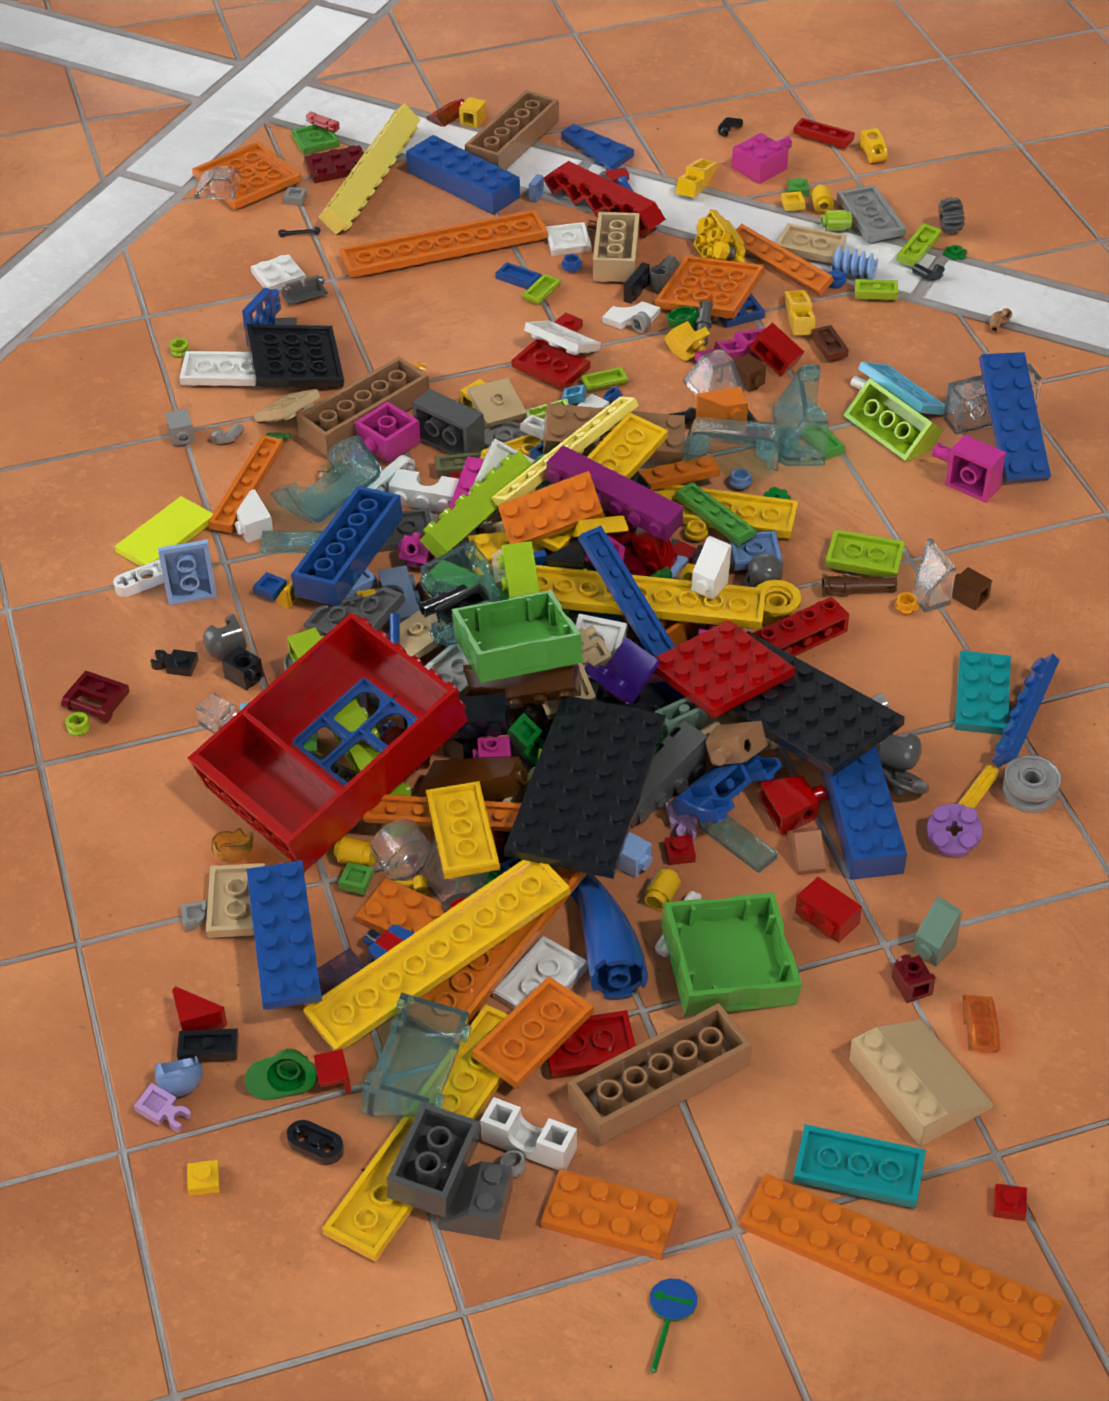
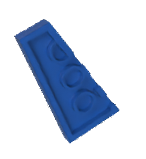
M572 124L561 132V139L575 149L583 150L585 156L593 157L595 163L599 166L604 165L606 170L617 169L634 157V149L579 125Z

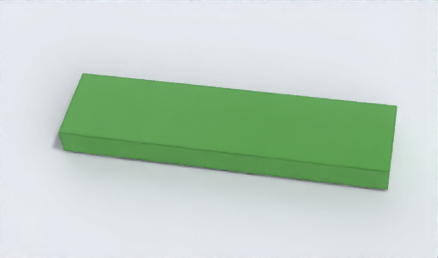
M693 482L675 492L676 500L737 546L756 536V529Z

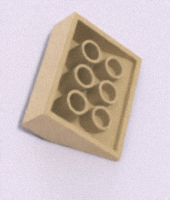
M922 1020L878 1026L852 1039L849 1061L919 1147L993 1108L994 1104Z

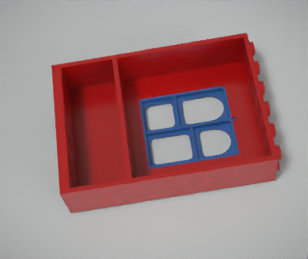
M351 612L187 759L210 792L291 862L302 860L305 872L361 821L364 814L375 808L386 794L389 795L468 722V718L464 711L466 707L458 697L459 690L453 683H445L434 669L430 668L428 670L424 667V664L417 656L413 655L411 657L398 642L392 643L382 630L376 631L365 617L359 618ZM364 693L376 695L380 701L377 711L357 730L350 732L334 720V716L358 695ZM400 715L405 717L408 722L407 729L390 745H386L371 733V730L387 716ZM327 727L342 739V743L326 758L319 760L307 751L303 745L318 730ZM365 741L380 754L347 783L331 770V766L357 742Z

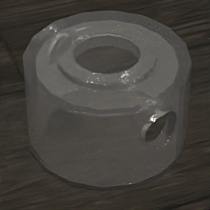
M406 818L395 820L379 830L370 846L371 855L389 879L393 881H405L417 876L428 866L434 854L433 845L413 820Z

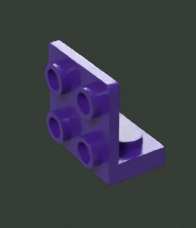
M625 638L606 667L601 664L595 667L587 663L584 669L587 675L611 693L632 704L660 661L630 639Z

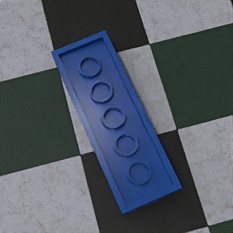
M1025 352L981 354L979 363L997 449L1006 452L1002 473L1004 483L1049 480L1051 473Z
M302 860L246 869L263 1010L322 1001Z

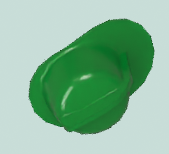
M287 1048L278 1051L272 1057L254 1062L245 1074V1086L248 1092L256 1098L263 1100L278 1099L307 1092L316 1081V1070L309 1061L308 1056L303 1055L298 1050Z

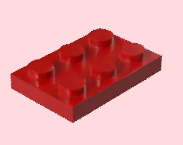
M538 339L511 360L513 368L563 390L590 369L589 360L578 355L569 354L562 348L553 347L548 342Z
M623 1010L591 1015L547 1059L551 1078L585 1073L635 1047L636 1044L628 1011Z

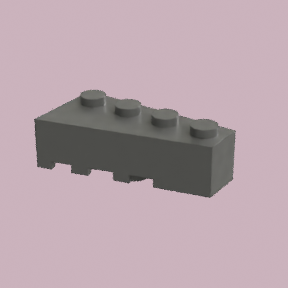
M685 720L677 726L680 731L673 738L668 735L661 742L663 747L653 758L632 821V829L640 822H645L658 808H663L666 802L676 794L682 793L689 784L696 779L698 780L706 772L707 736Z

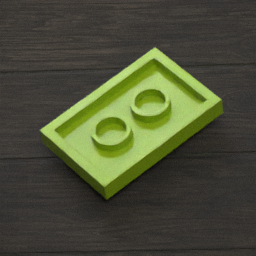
M834 529L825 560V568L870 576H898L906 541Z

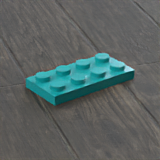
M960 650L954 730L1003 735L1002 731L1008 724L1011 656Z
M804 1124L793 1182L916 1209L926 1149Z

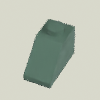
M686 697L655 711V713L666 715V722L661 734L664 739L668 735L673 738L680 731L677 726L683 720L700 730L709 716Z
M938 896L915 935L913 952L920 955L922 960L937 966L956 947L962 911Z

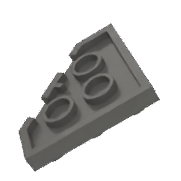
M383 587L376 589V594L362 597L360 594L344 599L342 604L331 608L328 605L318 607L303 625L306 630L316 627L320 636H325L352 612L359 618L365 617L372 627L378 631L390 619V614L395 613L406 599L403 593Z

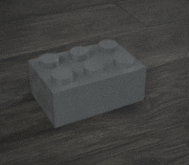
M431 389L427 390L412 403L413 416L419 420L420 440L449 455L481 452V450L485 449L483 413Z
M422 1102L387 1177V1198L446 1218L479 1142L480 1121Z

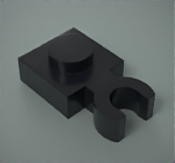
M173 649L172 654H167L164 650H155L157 660L151 659L150 662L152 669L162 670L166 668L167 674L191 677L199 658L197 652Z

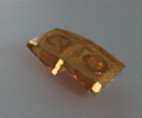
M963 995V1023L967 1025L968 1051L997 1053L1000 1051V1035L993 997Z

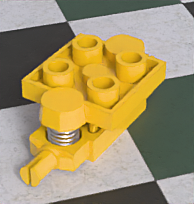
M710 209L706 217L699 219L696 227L698 234L695 237L694 246L703 258L747 263L744 258L746 249L743 246L744 241L729 220H725L717 210Z

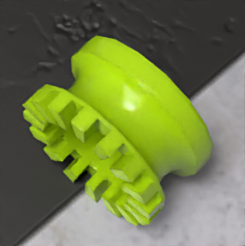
M185 338L171 340L169 343L171 355L175 358L177 356L178 358L180 356L183 358L186 351H190L188 341Z
M75 712L65 719L67 731L72 736H82V734L89 732L90 723L87 714Z

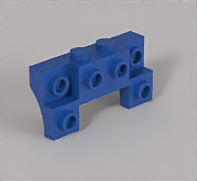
M756 754L743 763L715 765L674 798L671 804L677 816L689 814L692 817L697 815L700 823L710 821L714 824L726 819L727 813L735 807L732 801L733 797L739 795L751 782L760 781L761 783L775 777L774 773L782 767L779 758H766Z

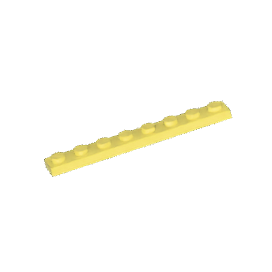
M620 396L492 497L494 504L498 506L504 502L534 492L539 484L548 480L546 462L563 445L582 454L587 446L597 442L602 434L612 430L616 423L623 419L628 412L632 413L639 406L636 398Z

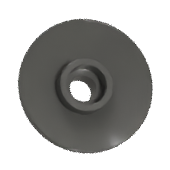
M882 765L885 779L892 784L891 790L895 793L905 795L906 792L917 794L928 792L929 786L916 775L908 771Z

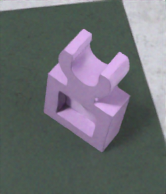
M666 802L665 810L670 829H676V836L689 834L692 837V841H696L697 830L695 826H697V817H690L689 814L677 816L671 802Z
M152 1082L134 1105V1111L157 1125H160L164 1119L167 1120L170 1128L176 1132L182 1130V1124L175 1121L176 1117L183 1116L188 1120L191 1118V1112L188 1108L184 1106L175 1107L174 1105L177 1103L176 1097Z

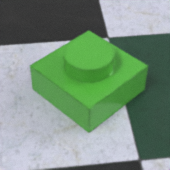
M795 178L787 180L788 192L801 191L803 197H809L810 188L807 179Z
M348 862L339 879V889L365 895L374 877V868Z

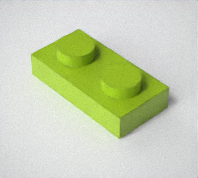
M855 279V299L898 300V280Z

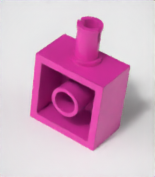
M759 133L733 147L732 168L761 184L787 170L789 148L792 147V140L789 136H784L782 139L775 141L765 134Z
M385 402L354 422L358 445L350 449V455L356 462H359L370 453L386 463L391 462L421 442L419 420L390 402Z
M964 435L952 448H948L941 443H937L934 447L932 456L948 463L945 485L985 503L1000 489L1006 452L967 435Z

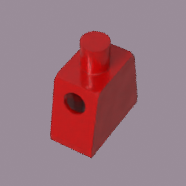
M800 775L764 781L760 785L759 800L781 836L785 835L787 830H794L814 821L818 815L819 802L828 799L827 790L824 785L810 788L805 778Z

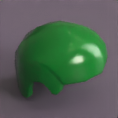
M678 307L672 310L670 314H667V323L670 329L688 321L694 330L696 328L695 320L698 318V311L696 307Z

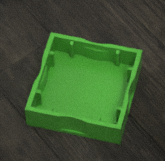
M551 590L518 596L503 601L486 602L452 609L454 637L480 683L583 663L581 633L572 620L564 614L562 605Z
M774 892L738 895L720 900L695 899L664 902L660 924L684 1016L697 1015L718 1003L726 1012L797 1005L802 982L792 950L785 939L784 923Z

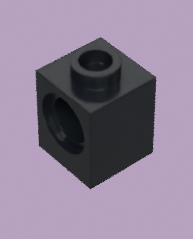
M240 646L222 659L224 677L246 691L264 677L261 658Z

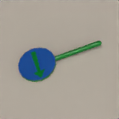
M669 1278L662 1280L653 1287L650 1293V1305L653 1312L660 1318L665 1319L650 1370L653 1374L657 1372L671 1321H680L688 1318L697 1307V1294L694 1288L688 1282L681 1279Z

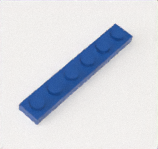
M1053 653L1044 659L1042 657L1037 659L1031 666L1032 672L1024 682V690L1017 697L1018 703L1010 713L1011 719L1002 731V739L995 746L996 752L992 762L997 767H1001L1018 757L1060 661Z

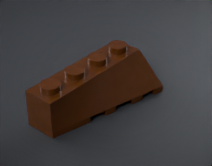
M578 664L480 683L471 665H463L471 696L506 693L510 709L521 708L523 704L543 705L548 703L549 700L558 699L561 701L562 698L581 696Z

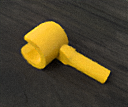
M417 875L413 880L408 881L392 880L427 896L429 893V885L423 875Z

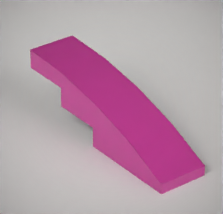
M765 328L735 332L734 339L716 341L714 349L696 351L694 360L704 370H710L731 365L733 361L748 353L756 356L749 347L756 336Z

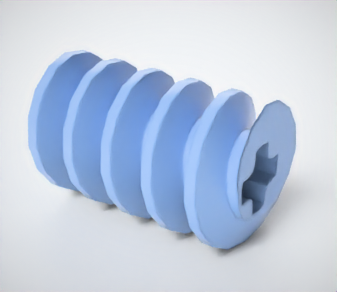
M840 245L832 261V270H843L846 275L851 272L854 277L858 274L860 278L867 276L869 280H873L878 267V258L874 260V253H871L866 258L865 251L858 256V250L855 249L850 254L849 247L843 253L842 246Z

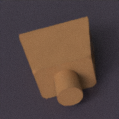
M762 721L717 725L706 739V746L711 763L721 766L748 761L767 747L768 742L763 730Z

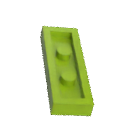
M923 223L897 254L896 261L914 267L917 263L919 264L941 237L942 230Z

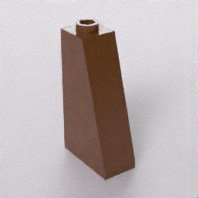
M519 757L434 760L415 796L426 797V790L480 781L484 801H495L519 795L528 776Z

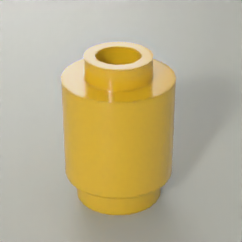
M817 185L811 193L813 206L817 212L825 213V211L833 208L832 193L826 185Z
M344 836L341 841L339 840L334 848V856H337V861L346 865L348 862L372 867L377 853L376 846H372L370 842Z
M668 868L657 870L645 890L644 901L655 910H663L664 902H671L681 885L678 874Z

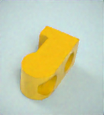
M879 129L861 130L859 147L861 151H865L869 163L886 161L888 157L887 147ZM874 135V139H870L868 136Z

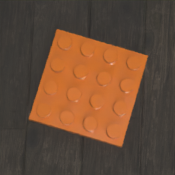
M259 141L192 168L194 177L234 209L242 208L249 203L259 201L263 197L275 194L284 188L291 187L302 181L301 174Z
M686 255L655 299V306L666 311L674 310L678 307H696L699 312V302L706 300L713 303L711 316L735 319L764 274V265Z

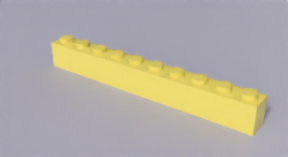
M405 103L393 112L318 217L335 234L341 230L345 232L353 224L351 220L353 221L360 214L359 210L367 204L366 198L368 199L375 192L374 188L383 181L382 178L389 172L390 169L388 167H391L396 162V157L403 152V147L409 143L410 137L418 130L416 126L421 119Z

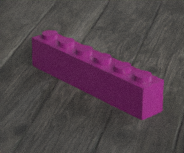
M564 445L546 462L547 479L553 484L589 471L602 508L615 516H624L625 520L632 525L650 532L655 537L667 541L683 523V506Z

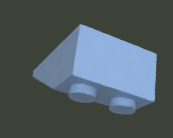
M207 540L158 548L169 605L217 597Z

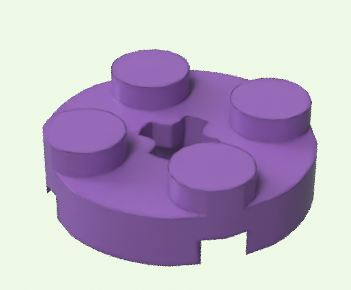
M960 804L938 806L934 809L933 814L928 820L927 839L931 846L933 845L938 850V853L950 858L964 857L977 847L981 841L982 824L977 816V812L973 808ZM957 826L962 831L958 832L957 836H952L951 831H947V828Z

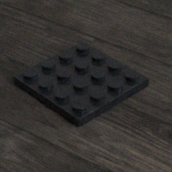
M246 324V336L255 386L344 387V376L332 326Z

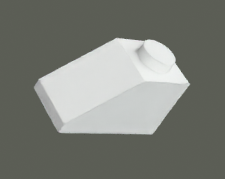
M255 489L250 490L236 511L238 521L235 522L238 535H243L247 543L274 535L269 512Z
M711 536L707 538L693 569L692 591L714 599L728 584L731 555L730 544Z

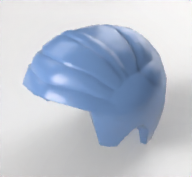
M196 1056L195 1061L193 1058H187L155 1065V1080L158 1087L175 1097H182L193 1092L202 1080L203 1067Z

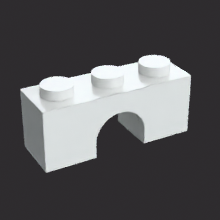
M397 468L388 487L389 493L400 495L401 506L418 509L429 508L430 511L442 513L449 507L459 479L441 476L439 482L435 485L424 486L420 484L419 472Z
M495 1097L491 1100L480 1120L483 1142L506 1151H521L525 1158L558 1171L559 1169L567 1170L577 1150V1128L550 1118L544 1128L536 1127L523 1118L521 1107Z

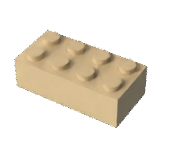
M598 212L593 255V281L625 283L636 270L639 241V213Z

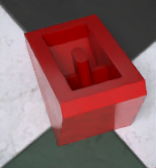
M175 986L172 989L182 1031L213 1030L226 1027L227 1019L223 1006Z

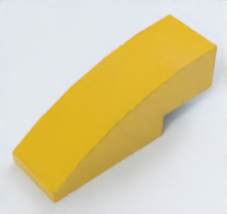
M700 158L687 165L685 174L677 180L675 194L695 198L710 182L719 166V162Z
M805 290L784 291L787 315L793 335H810L811 329H815V316L812 312V302Z

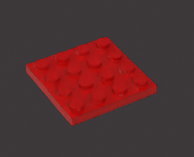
M731 621L721 623L655 657L660 663L654 673L712 718L795 676L794 666Z

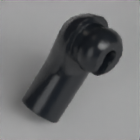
M726 117L718 126V133L724 137L728 136L731 128H742L743 120L741 118Z
M917 263L912 269V273L926 280L940 279L944 276L943 272L945 271V268L939 264H935L934 269L930 270Z

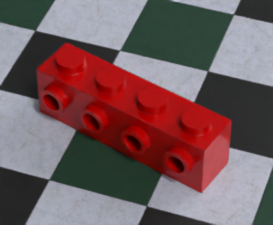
M831 596L782 620H778L762 628V630L759 629L753 634L787 653L797 656L848 632L849 613Z

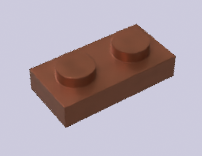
M832 325L811 329V337L827 361L848 357L849 349Z

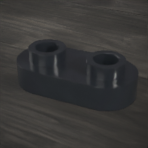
M308 1120L295 1121L287 1129V1140L292 1150L322 1164H333L342 1158L344 1153L343 1140L337 1133ZM300 1138H307L305 1141H299Z

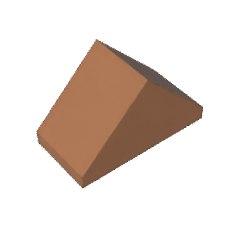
M814 827L787 830L786 835L798 875L825 872L821 830Z

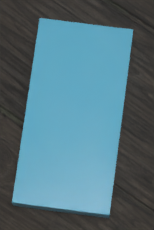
M861 362L858 368L860 371L919 413L947 414L948 406L890 365Z

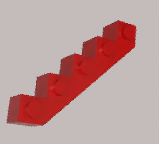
M567 161L544 177V181L553 195L564 189L574 205L585 199L595 216L598 215V212L606 209L608 212L639 213V237L666 220L656 202L570 161Z

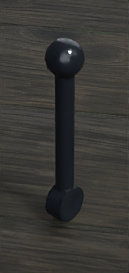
M319 227L293 231L282 229L278 231L279 237L306 233L318 235L321 230Z

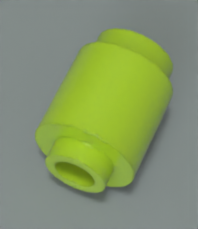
M827 210L825 215L821 216V226L825 227V231H846V229H851V212H846V210Z

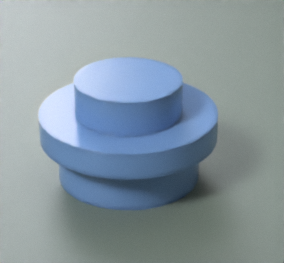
M735 469L729 476V484L736 489L742 490L752 484V477L746 469Z

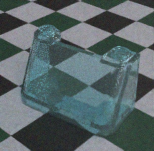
M807 364L800 367L773 406L772 418L778 461L785 466L825 465L829 422L827 413L817 407L818 385L821 374L820 365Z
M699 417L691 423L685 442L684 455L686 460L702 457L706 453L711 454L712 442L756 446L757 458L765 461L767 470L779 471L782 431L778 425L767 422Z
M356 435L340 440L329 449L328 460L334 469L316 483L308 487H300L296 482L291 485H282L270 494L280 507L309 523L317 524L326 520L340 509L357 486L367 488L380 477L381 467L361 437Z
M473 541L420 566L422 573L420 582L425 591L429 590L433 596L438 595V592L442 590L446 592L461 584H465L467 588H470L479 583L485 587L490 600L488 599L481 603L502 601L501 592L495 585L493 566ZM437 613L438 621L431 624L432 629L429 630L432 640L442 646L458 644L454 637L453 621L446 624Z
M401 992L397 1002L398 1015L391 1023L390 1034L375 1070L372 1069L371 1073L368 1072L363 1084L361 1113L372 1117H416L422 1102L443 1108L446 1096L442 1094L461 1043H467L472 1026L467 1024L469 1012Z

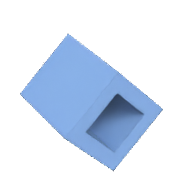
M629 832L617 868L636 878L642 871H646L653 861L651 856L652 844Z

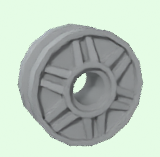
M1026 755L1017 757L1005 769L1002 794L1006 802L1017 810L1027 813L1044 812L1053 807L1058 799L1061 774L1051 761L1040 756Z

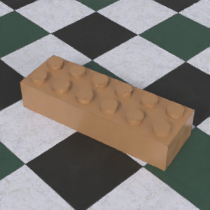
M525 90L464 145L465 150L506 170L559 121V100Z
M399 356L296 415L299 437L329 457L356 441L354 422L385 402H390L404 412L412 408V403L429 390V376Z
M547 403L544 418L543 454L549 453L605 408ZM632 411V414L668 430V438L642 466L656 467L683 461L685 455V416ZM612 430L606 431L597 442L587 446L582 455L587 457Z
M718 1003L568 1081V1102L599 1145H602L750 1066L752 1043Z

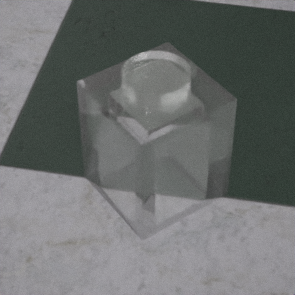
M213 692L196 706L199 725L213 734L216 733L237 714L236 705Z

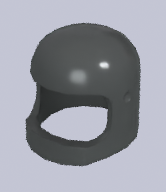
M768 553L754 556L748 564V572L744 576L743 586L757 587V585L764 581L781 580L783 569L780 560Z
M234 614L226 616V626L216 628L211 625L203 634L205 648L215 659H223L238 646L245 650L247 648L245 637Z
M892 733L881 741L879 750L881 765L904 771L914 768L921 755V741L912 733H909L907 737H899Z

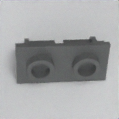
M315 275L304 279L305 286H302L301 280L286 283L282 287L283 292L281 294L288 305L298 304L305 300L326 295L328 292L322 285L325 284L323 276Z

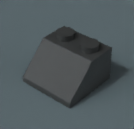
M483 1161L468 1166L446 1218L442 1216L440 1218L438 1229L500 1240L513 1188L512 1166Z

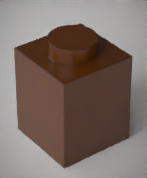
M748 353L732 362L731 380L747 392L765 384L766 365Z
M967 567L963 572L954 576L951 582V597L976 610L989 599L992 580Z

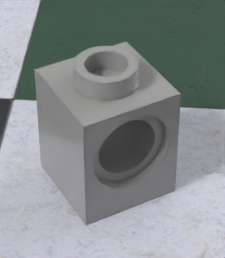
M188 409L165 413L173 447L195 443L193 425Z

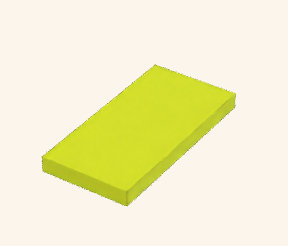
M180 496L114 546L115 552L139 566L149 564L160 559L158 548L187 543L207 528L213 513Z

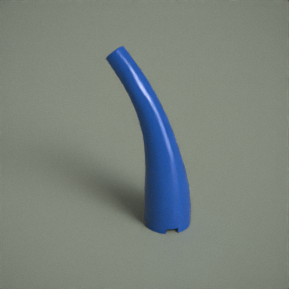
M586 874L571 893V896L580 911L591 987L594 991L598 990L604 993V998L611 1000L632 997V991L639 986L644 988L648 981L645 956L630 921L613 896L595 875Z

